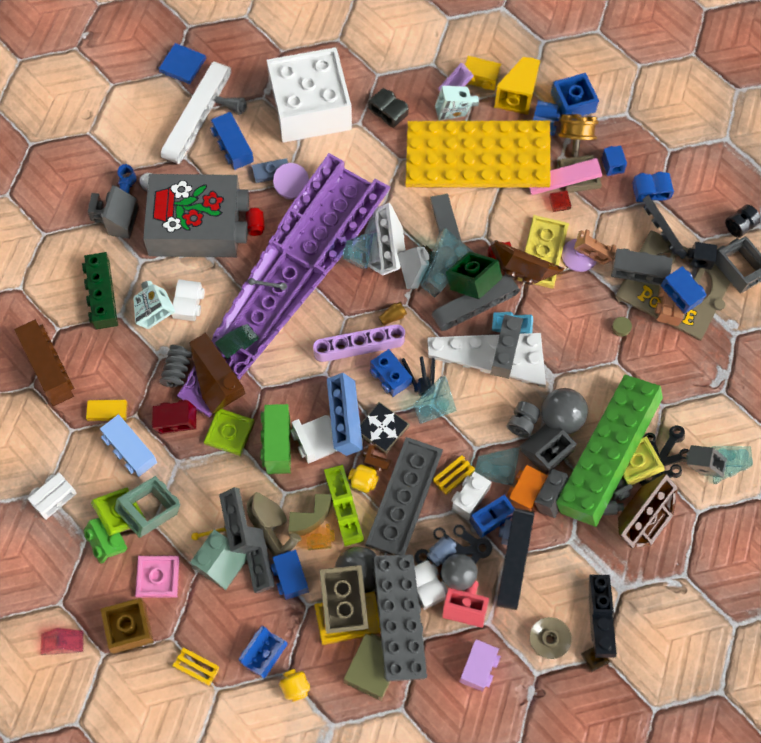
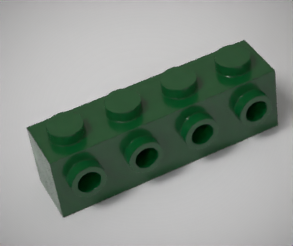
M107 252L84 255L85 263H82L83 273L87 275V279H84L85 289L89 291L86 301L88 307H91V312H88L89 322L94 324L96 330L118 326L111 266Z

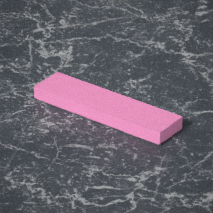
M595 158L551 170L550 187H530L531 195L602 177L598 159Z

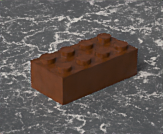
M35 319L15 328L17 337L52 406L54 407L73 398L74 395L71 390L75 388L43 324L38 325Z

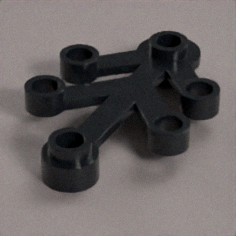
M679 425L670 428L669 439L660 453L656 446L655 434L646 433L644 437L653 438L650 443L663 466L674 465L670 467V470L651 476V480L644 479L640 481V485L644 486L663 474H667L669 478L680 477L682 475V467L675 463L687 462L686 457L682 455L687 454L690 450L682 449L679 454L669 457L668 455L676 443L682 442L685 439L684 428ZM678 469L679 472L674 473L673 470Z
M456 525L454 527L453 534L456 537H462L472 545L463 547L452 539L457 545L455 547L457 551L455 554H473L471 558L477 563L480 558H487L492 553V544L488 539H476L465 530L463 525ZM440 527L436 528L433 532V536L436 540L441 539L436 536V531L438 530L443 532L442 537H445L446 539L449 537L446 534L445 530ZM456 528H462L463 533L461 535L457 534ZM479 545H485L486 550L484 552L480 551ZM420 549L415 553L414 560L416 564L427 560L430 561L427 557L429 553L427 550ZM424 553L426 560L421 561L419 555Z

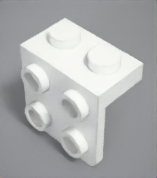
M328 415L301 425L299 419L292 422L291 435L294 441H298L300 445L298 447L299 453L302 458H306L308 464L337 452L333 447L331 419Z

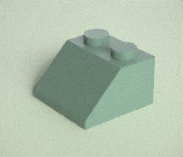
M214 529L190 564L195 571L224 590H227L246 563L247 556L246 554L231 552L228 538Z

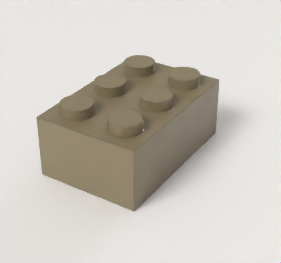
M362 565L320 569L326 634L368 629Z

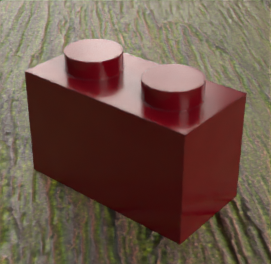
M179 400L177 403L164 402L153 406L152 429L160 435L196 429L197 407L188 400Z

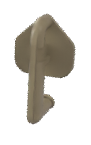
M258 492L248 500V517L255 528L263 529L265 543L273 556L291 551L301 541V537L298 534L291 533L290 539L282 545L271 527L283 525L287 521L286 515L277 503Z

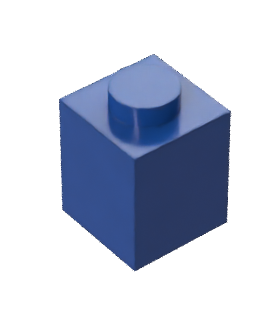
M622 146L604 148L601 159L606 175L624 173L627 161Z

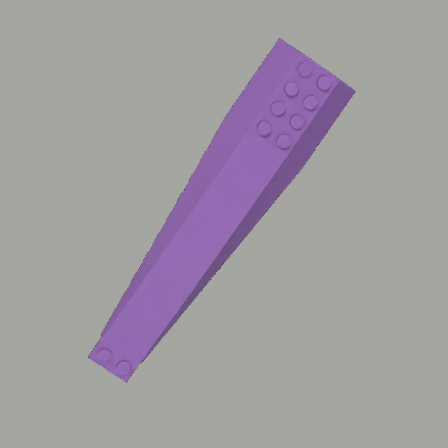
M328 153L289 207L277 227L276 233L271 237L268 242L269 245L262 252L260 260L253 267L249 278H254L257 281L275 284L286 283L287 289L282 291L277 287L259 284L250 285L247 280L241 287L242 290L232 302L233 305L228 313L226 312L221 325L213 334L211 341L239 380L352 245L390 190V186L377 179H374L372 183L345 169L343 160ZM194 366L187 378L188 381L178 393L177 398L190 401L197 407L199 412L210 418L212 413L202 399Z

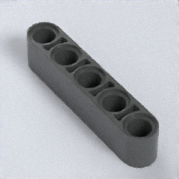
M504 275L480 299L463 295L433 311L432 317L440 330L446 331L516 296L520 289L512 277Z

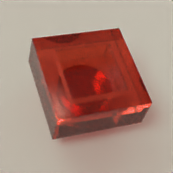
M568 191L550 193L549 199L553 212L571 210L572 205Z

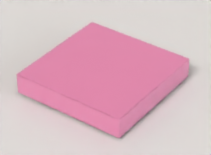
M138 556L136 598H177L179 556Z

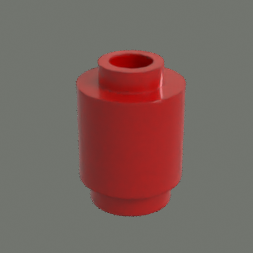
M250 208L245 213L247 230L251 236H260L265 229L264 213L259 208Z

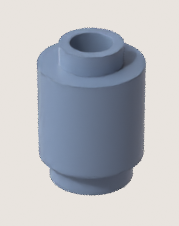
M442 537L429 549L427 557L438 567L440 564L443 565L449 556L457 552L455 549L457 545L450 537L447 539Z

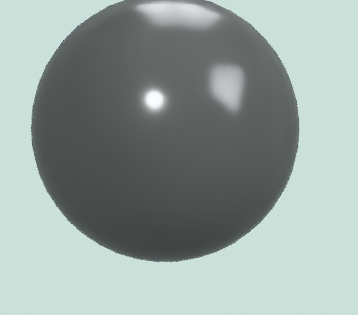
M559 388L550 392L545 397L541 407V416L547 427L552 429L560 428L567 434L578 431L585 424L588 417V406L584 397L579 392L570 388Z
M359 546L344 551L337 559L335 568L362 565L364 592L369 593L376 588L373 557L378 555L366 547Z

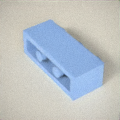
M119 414L100 428L103 434L101 439L107 446L110 444L113 446V453L119 460L124 459L126 462L124 466L131 474L135 472L140 477L157 463L152 452Z

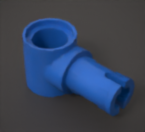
M123 164L117 170L119 176L118 185H120V189L129 194L130 188L137 180V176L130 165ZM126 173H131L129 177H123Z

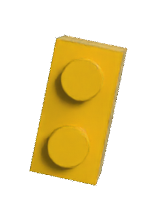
M468 55L465 66L474 77L467 85L495 91L501 64Z

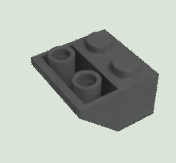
M112 185L111 191L106 195L107 203L105 208H102L101 218L104 221V227L107 229L108 235L130 239L139 211L138 201L127 192Z
M544 425L518 448L542 473L547 475L551 469L557 467L574 452L577 443L563 429H552Z

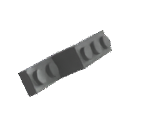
M234 487L219 494L230 551L246 554L254 593H261L275 587L263 529L247 526L240 489Z

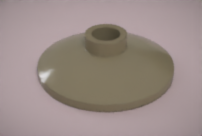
M547 617L540 619L531 629V646L543 658H560L566 654L571 646V632L568 626L557 618ZM546 637H552L553 642L548 643L546 641Z

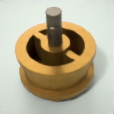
M562 114L559 117L561 131L558 132L557 136L573 139L571 157H578L580 140L597 139V136L594 134L595 125L599 121L596 116L583 117L581 114Z

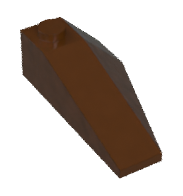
M206 333L189 342L202 399L212 414L246 394L243 385Z

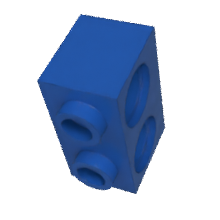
M504 494L472 514L470 523L479 537L482 538L500 527V525H503L506 519L511 520L514 507Z

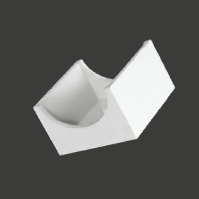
M336 47L267 60L269 85L275 99L283 142L352 130L351 102Z

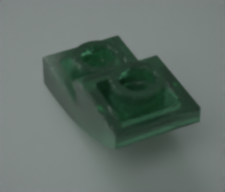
M246 324L215 342V345L228 359L239 349L243 348L245 350L259 337Z

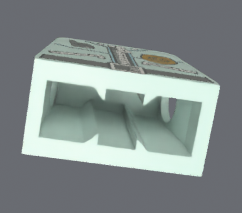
M442 86L435 104L438 120L466 116L469 107L478 106L479 99L478 96H470L467 87Z
M145 281L141 284L143 291L133 298L135 323L150 329L173 314L175 310L163 288L154 285L151 281Z

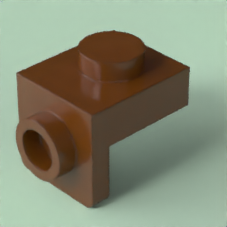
M371 442L369 446L366 445L363 452V457H365L364 463L372 465L371 468L378 471L387 470L391 460L373 454L376 443Z

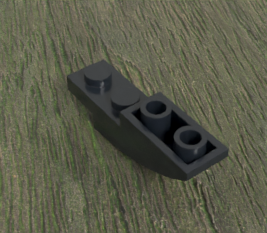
M589 575L590 627L595 658H616L617 650L613 622L614 608L610 575Z

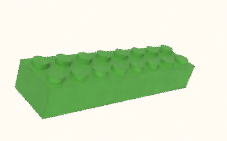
M624 374L556 502L561 514L597 527L663 399L660 385Z

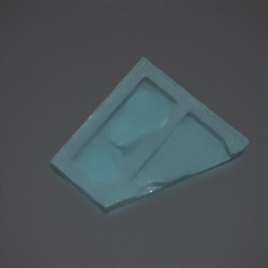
M712 446V448L727 458L724 477H713V484H718L720 481L732 477L740 471H745L753 465L751 446Z
M520 448L479 456L475 472L489 481L513 485Z

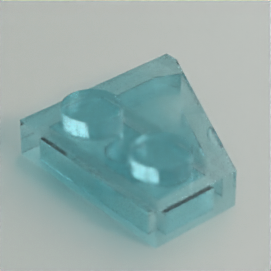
M365 233L347 240L343 250V259L359 268L367 269L373 234Z
M445 375L441 376L413 404L420 424L457 411Z

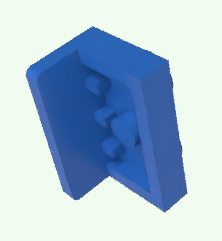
M261 626L254 634L248 646L242 651L238 661L248 670L265 679L288 643L271 633L266 627Z

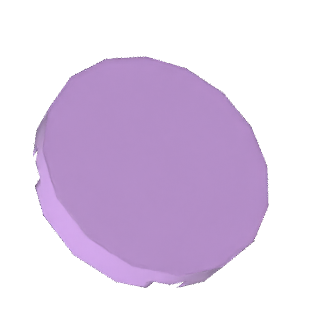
M283 164L274 174L273 185L276 192L285 199H296L309 181L308 173L298 164Z

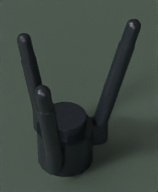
M420 357L422 378L418 379V383L405 358H402L405 369L412 376L414 392H418L419 396L433 394L435 390V358L431 359L429 380V377L426 376L424 358Z

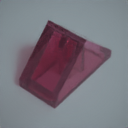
M56 628L41 634V655L83 652V631Z

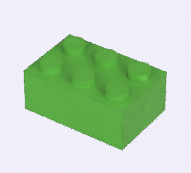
M288 404L264 405V412H261L262 467H266L267 474L291 473Z

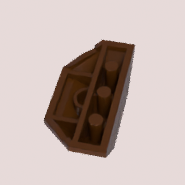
M494 240L490 245L496 260L499 261L500 269L505 272V275L512 278L517 276L526 284H536L564 270L561 266L500 241Z
M663 474L640 487L619 515L618 533L630 548L652 545L673 517L678 487L667 474Z

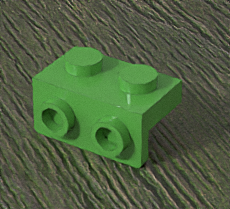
M100 518L89 520L84 528L85 539L89 541L93 555L100 564L104 563L108 557L124 553L128 549L120 532L109 536Z

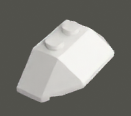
M387 203L375 210L364 233L367 265L381 275L399 270L401 265L397 253L405 251L403 227L391 204Z

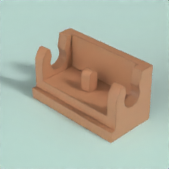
M588 229L585 230V233L582 230L578 232L575 250L602 265L614 260L616 245L612 244L611 247L604 245L590 237Z

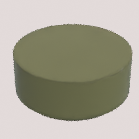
M626 317L616 318L612 325L613 332L621 337L627 336L632 329V323Z

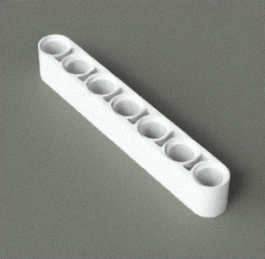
M212 62L161 151V158L176 164L182 161L212 109L216 96L220 95L231 74L230 67Z

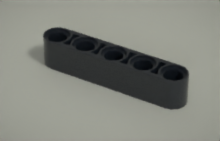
M514 507L497 598V607L517 610L535 511Z

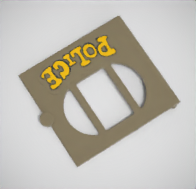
M655 231L649 232L639 251L647 252L651 255L671 253L670 258H673L672 264L676 256H679L678 254L674 255L670 250L669 246L672 245L670 241L666 242L661 234ZM683 246L685 251L688 253L689 248ZM714 264L711 270L699 268L694 278L698 284L704 271H707L712 283L709 296L698 306L684 314L679 326L668 324L700 341L716 310L721 311L724 309L725 302L722 298L730 284V281L716 264ZM624 279L615 297L618 298V302L624 301L657 318L658 314L655 313V308L661 300V297H658L661 286Z

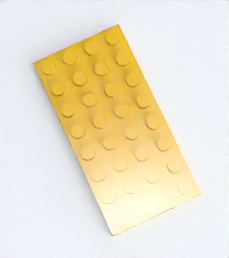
M408 121L406 187H550V121Z

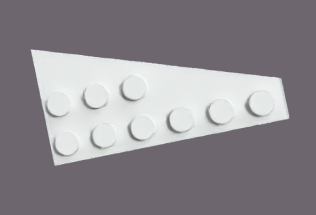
M541 333L520 334L510 377L522 380L521 382L538 384L539 387L545 388L546 379ZM499 335L428 337V357L447 363L461 364L466 368L480 369V371L490 374Z

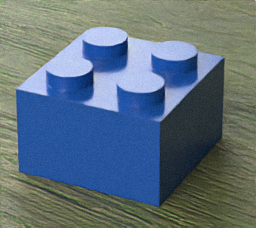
M586 72L553 82L551 96L554 103L559 105L558 111H561L560 116L562 114H581L586 116L596 113L599 99Z

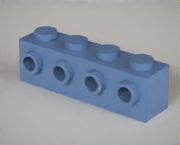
M340 373L327 378L333 447L335 450L348 456L362 451L363 445L355 380L346 374Z

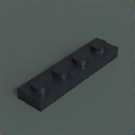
M649 195L644 197L642 200L646 205L643 208L649 216L653 215L654 219H652V222L656 228L661 227L662 232L660 234L666 242L670 241L672 244L669 246L674 255L678 254L681 259L687 257V252Z

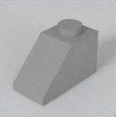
M415 247L397 253L407 289L419 287L430 265L428 261L429 254L425 247Z

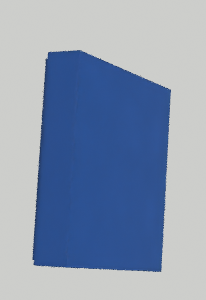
M175 43L159 67V72L191 84L206 60V55Z

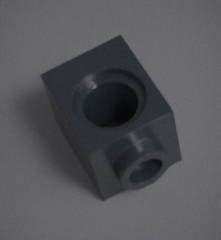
M695 242L692 248L688 249L687 259H690L689 266L711 270L716 263L718 245Z

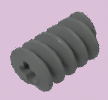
M170 345L168 357L165 360L166 364L163 367L164 371L161 374L162 378H160L159 382L163 386L175 388L184 385V382L180 379L186 378V375L182 372L188 371V368L184 365L190 364V361L186 358H192V354L182 346Z

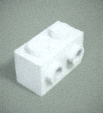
M475 471L471 477L468 475L462 484L464 486L462 491H457L451 500L453 502L452 511L469 521L471 515L489 491L491 481Z

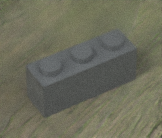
M625 248L617 249L611 277L661 285L665 277L671 274L673 258H668L664 255H651L647 252H634Z
M504 314L490 375L509 379L523 318Z

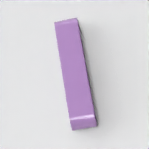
M396 324L318 339L313 345L314 357L319 362H326L398 348L405 342V330L401 325ZM398 334L401 337L394 338L392 335ZM381 338L382 341L377 342L374 339ZM358 341L363 342L362 345H356L355 343ZM338 345H344V346H345V347L342 348V349L337 348ZM321 348L326 349L325 352H318Z

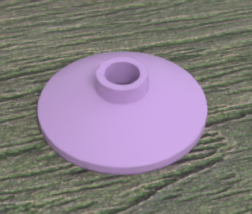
M577 239L568 241L564 245L561 255L564 264L569 269L577 272L592 269L597 261L584 254H580L574 249Z

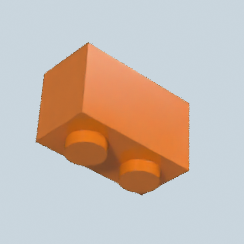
M526 465L524 470L520 469L515 478L518 481L516 486H511L506 495L513 507L531 510L548 475Z

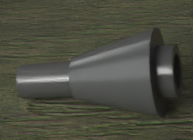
M216 96L215 103L225 105L238 115L245 112L247 108V103L243 97L223 98Z

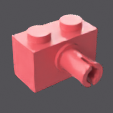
M477 581L474 582L472 587L465 589L464 592L451 588L448 589L444 603L443 618L483 628L489 598L476 595L479 586Z

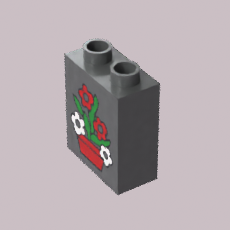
M149 174L143 236L148 255L150 257H237L238 244H247L248 234L247 221H239L240 211L249 210V190L240 189L238 175Z

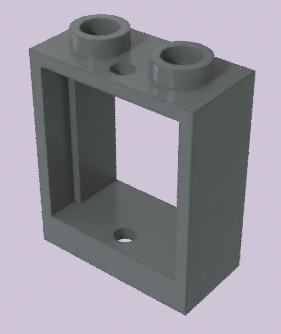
M747 236L741 239L736 238L728 246L725 247L723 245L717 249L716 266L740 294L761 282V253ZM738 251L755 270V272L746 277L741 274L728 258Z

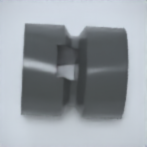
M520 401L514 410L515 415L511 416L507 424V428L515 435L528 438L534 429L533 424L537 423L541 415V411L531 403Z

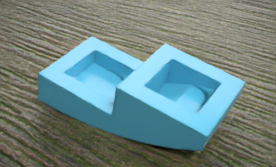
M512 312L493 313L492 331H501L504 314L523 318L520 334L532 333V315H513Z

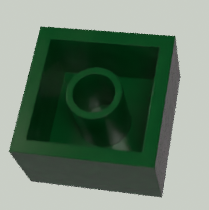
M471 251L446 271L450 290L476 299L484 296L502 279L498 260Z

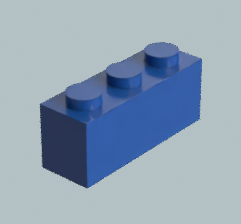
M228 112L211 119V133L213 137L218 138L219 141L217 143L220 150L225 151L226 154L224 156L228 165L231 164L234 170L253 163V152L232 113Z

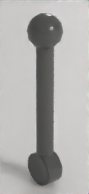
M254 278L248 279L250 285L259 284L277 287L282 291L287 289L286 283L275 284L257 281Z

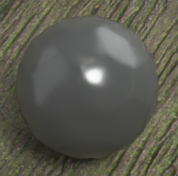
M465 554L449 556L442 565V579L451 589L463 591L470 588L477 579L478 569L476 563Z

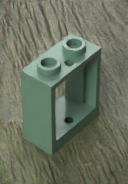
M154 476L119 497L114 510L135 534L141 538L176 516L181 504L178 498L169 492L164 482ZM152 492L167 510L147 522L132 504Z

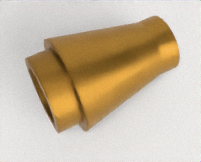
M400 301L398 303L394 302L378 318L382 325L385 326L404 319L407 312Z

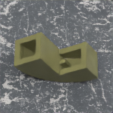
M315 494L314 513L290 512L289 537L291 533L298 534L299 536L306 535L317 529L324 522L331 508V494Z

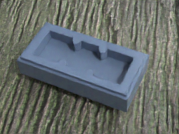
M287 158L252 165L255 182L260 183L273 180L276 170L283 164L288 163Z

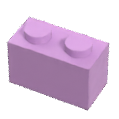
M475 640L460 683L482 692L485 686L489 688L493 679V675H490L492 667L497 668L501 657L497 655L499 649Z

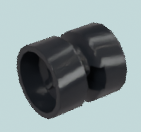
M747 204L736 213L730 215L725 220V225L734 237L741 238L749 230L760 224L761 217L752 205Z

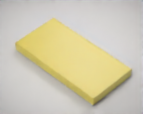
M533 215L524 252L559 266L569 223ZM557 274L535 285L553 289Z

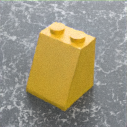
M522 57L498 84L494 108L529 114L540 60L531 57Z

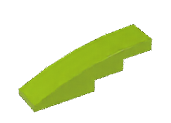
M343 465L324 469L344 546L364 542Z

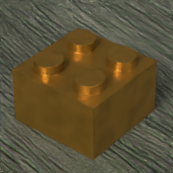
M142 598L100 609L108 649L112 654L154 643L146 605Z

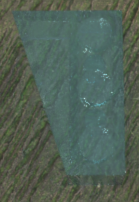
M446 228L438 234L431 254L430 265L421 283V287L434 298L449 283L446 271L469 251L473 252Z

